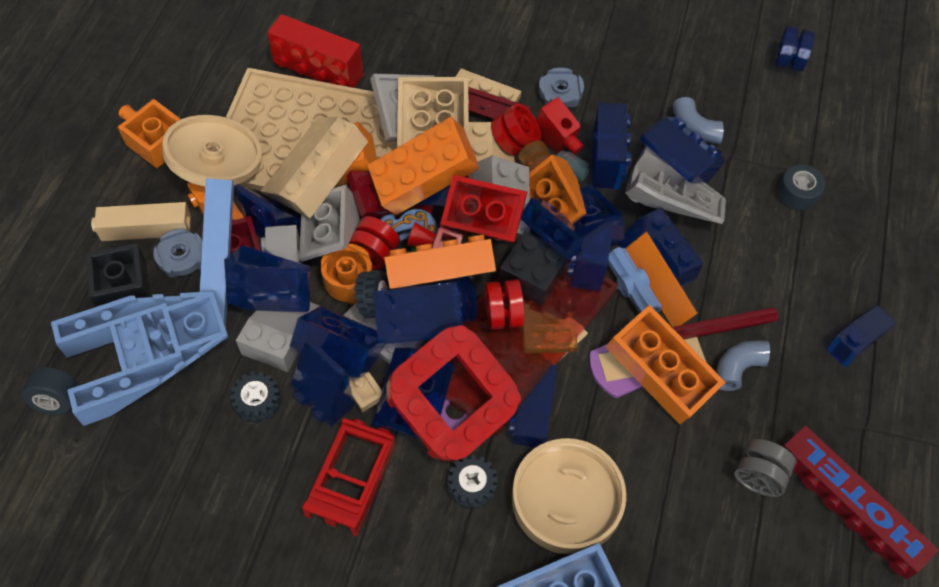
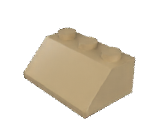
M469 122V142L477 162L491 155L515 162L514 156L505 152L495 140L491 129L492 122ZM473 173L469 174L468 178L473 179Z

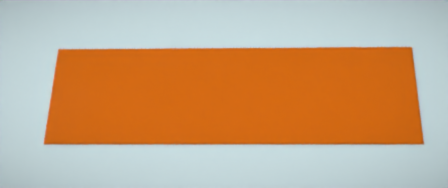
M647 231L625 248L637 268H642L647 273L650 288L662 305L661 310L672 327L684 324L697 314V311Z

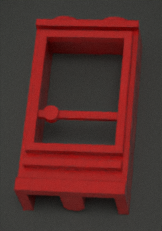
M343 418L342 425L316 482L302 507L305 516L311 519L312 515L315 514L323 517L325 522L335 527L337 523L347 526L351 529L353 535L358 536L395 449V436L384 428H377V430L370 428L361 420L352 419L351 421ZM348 435L382 446L367 483L341 474L334 468ZM329 477H338L365 487L360 500L326 489L325 486Z

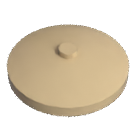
M197 115L177 121L168 128L162 143V155L167 166L182 179L200 186L206 185V178L234 180V185L243 183L257 172L262 156L260 142L251 130L234 120L214 115Z

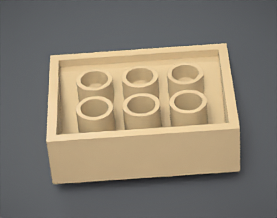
M398 77L397 147L451 116L464 128L469 140L468 77Z
M317 117L260 192L310 219L368 141L353 123L339 117Z

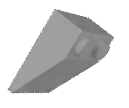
M346 185L332 189L310 219L301 214L299 259L301 261L347 248L359 223L360 212L353 193Z
M276 290L248 319L236 339L241 354L288 372L310 333L309 327L315 324L321 313L322 306Z

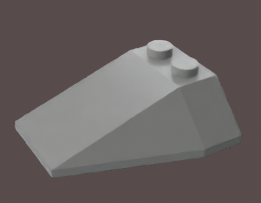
M646 143L630 172L625 194L632 201L640 202L645 206L722 224L725 220L726 198L670 155L652 144Z

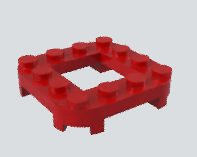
M462 325L443 330L398 366L389 375L386 389L388 397L386 399L391 408L395 407L428 448L427 453L434 459L438 458L443 461H456L472 453L514 415L521 401V395L512 378L478 336ZM456 356L489 398L455 429L451 430L417 387Z

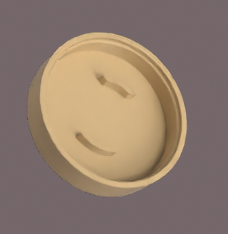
M569 438L548 441L534 448L523 459L517 469L512 489V506L516 520L524 533L533 542L549 551L570 555L598 543L602 545L616 530L625 510L626 487L618 466L608 454L591 443Z

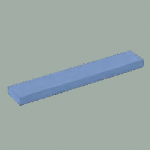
M206 178L200 292L213 291L226 328L234 180Z

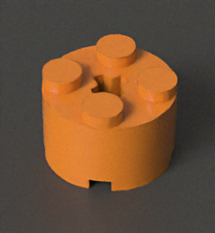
M348 244L345 249L323 256L321 260V273L325 290L332 298L341 302H347L348 304H355L357 299L354 296L356 295L354 286L357 285L355 281L358 278V274L373 271L368 252L358 245Z

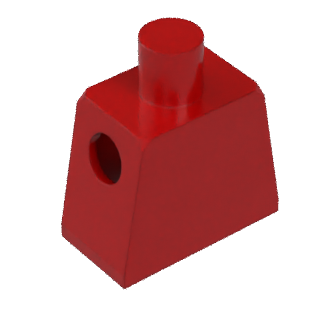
M556 97L540 109L537 118L541 129L540 139L556 153H560L566 148L573 155L579 153L584 147L577 138L581 125L561 99Z

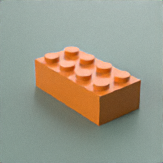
M452 116L368 164L381 205L395 215L451 185L453 175L466 177L480 169L464 128Z
M484 235L468 237V243L458 244V239L444 241L441 248L432 249V244L416 246L417 252L407 253L406 248L391 250L390 256L384 257L389 287L393 289L496 271L491 239L485 240Z
M650 305L615 335L606 346L607 350L679 424L690 418L726 383Z

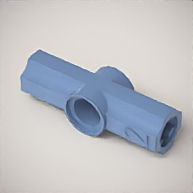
M618 247L606 255L605 260L617 278V285L621 294L625 298H630L638 313L640 314L648 305L657 313L660 312L662 305L650 288L647 273L644 269L637 268L626 249Z

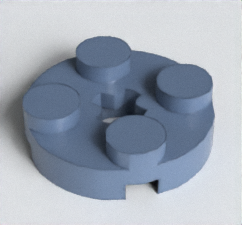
M553 68L549 70L547 75L540 78L539 94L544 100V105L559 97L566 107H576L583 95L584 82L579 75L577 77L572 74L573 71L567 68ZM558 86H563L565 90L558 89Z
M186 229L169 231L160 238L161 242L157 248L156 246L154 248L153 255L158 267L169 277L174 278L188 275L201 268L202 239L196 233H189ZM178 249L186 251L181 256H175Z

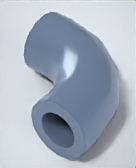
M682 97L673 102V114L676 123L688 136L701 142L721 144L723 139L722 121L708 120L700 116L696 110L695 101L691 98Z
M762 340L743 341L729 348L717 364L716 373L726 382L719 390H737L742 386V373L745 369L752 366L766 367L770 357L769 342Z

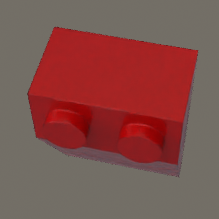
M453 175L440 225L466 234L484 235L487 238L515 243L528 192Z

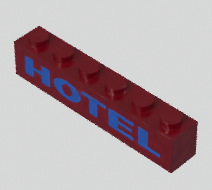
M806 425L783 446L795 457L796 464L793 471L801 478L802 483L819 495L827 508L835 511L844 519L846 526L850 530L857 532L867 542L868 547L873 552L880 554L896 574L903 576L906 580L917 574L939 551L937 547Z

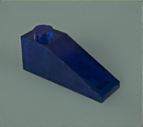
M531 197L522 212L521 221L568 260L573 258L585 238L563 213L549 202Z
M876 306L837 335L827 348V351L847 368L893 328L897 322L879 306Z
M552 365L520 405L517 417H511L508 434H514L512 444L536 448L546 443L557 365Z

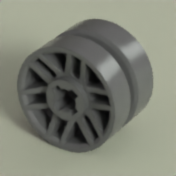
M752 439L747 442L734 474L736 479L746 488L761 495L780 497L785 493L789 477H791L796 464V459L791 452L776 443L762 439Z

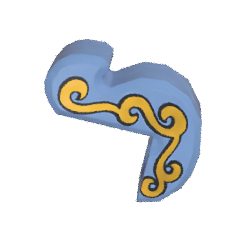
M422 209L406 211L398 220L391 213L380 219L397 232L400 241L409 239V231L412 230L414 222L435 234L438 233L436 221L430 213Z

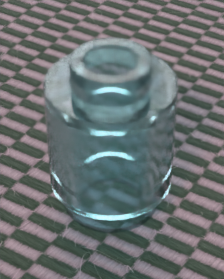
M563 150L558 153V157L568 161L578 182L583 181L589 173L587 162L570 151L565 152Z

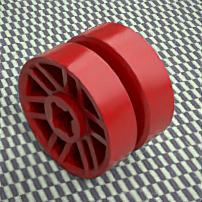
M517 103L491 123L495 140L505 152L513 156L518 155L541 138V129L536 118L522 104Z
M366 216L357 225L349 244H355L365 249L369 254L372 269L380 270L386 265L384 257L390 256L391 250H396L400 244V238L397 232L384 221Z
M519 280L504 281L503 292L499 282L485 283V304L490 330L504 329L505 317L510 328L523 327L524 304Z

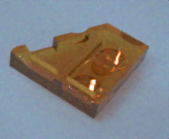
M524 304V326L522 327L524 353L577 352L576 325L565 319H558L547 312H544V314L530 309V305Z

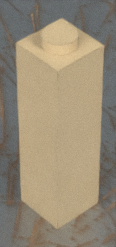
M186 202L96 207L95 217L92 218L91 225L92 230L98 234L101 241L161 238L165 233L175 229H186L190 233L191 214Z

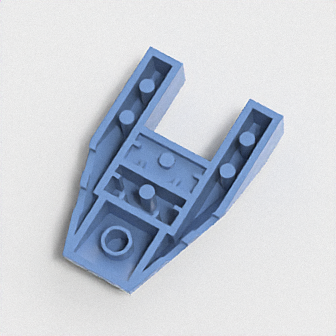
M213 291L180 293V296L166 297L163 294L152 295L153 297L148 298L128 296L51 322L56 345L66 358L112 342L115 344L122 371L67 390L73 414L83 426L117 413L228 337Z

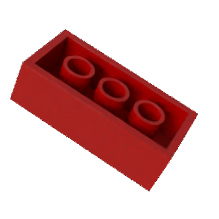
M282 14L267 32L273 61L280 67L288 68L300 75L311 77L316 81L355 88L363 76L360 44Z

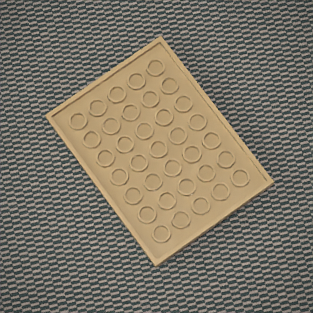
M247 68L226 115V118L234 120L251 130L258 138L262 149L261 162L257 172L247 181L234 186L259 191L262 190L317 117H339L350 123L358 121L373 136L377 159L396 149L397 142H386L374 92ZM344 184V185H346V186L349 188V190L351 191L350 185H349V184Z

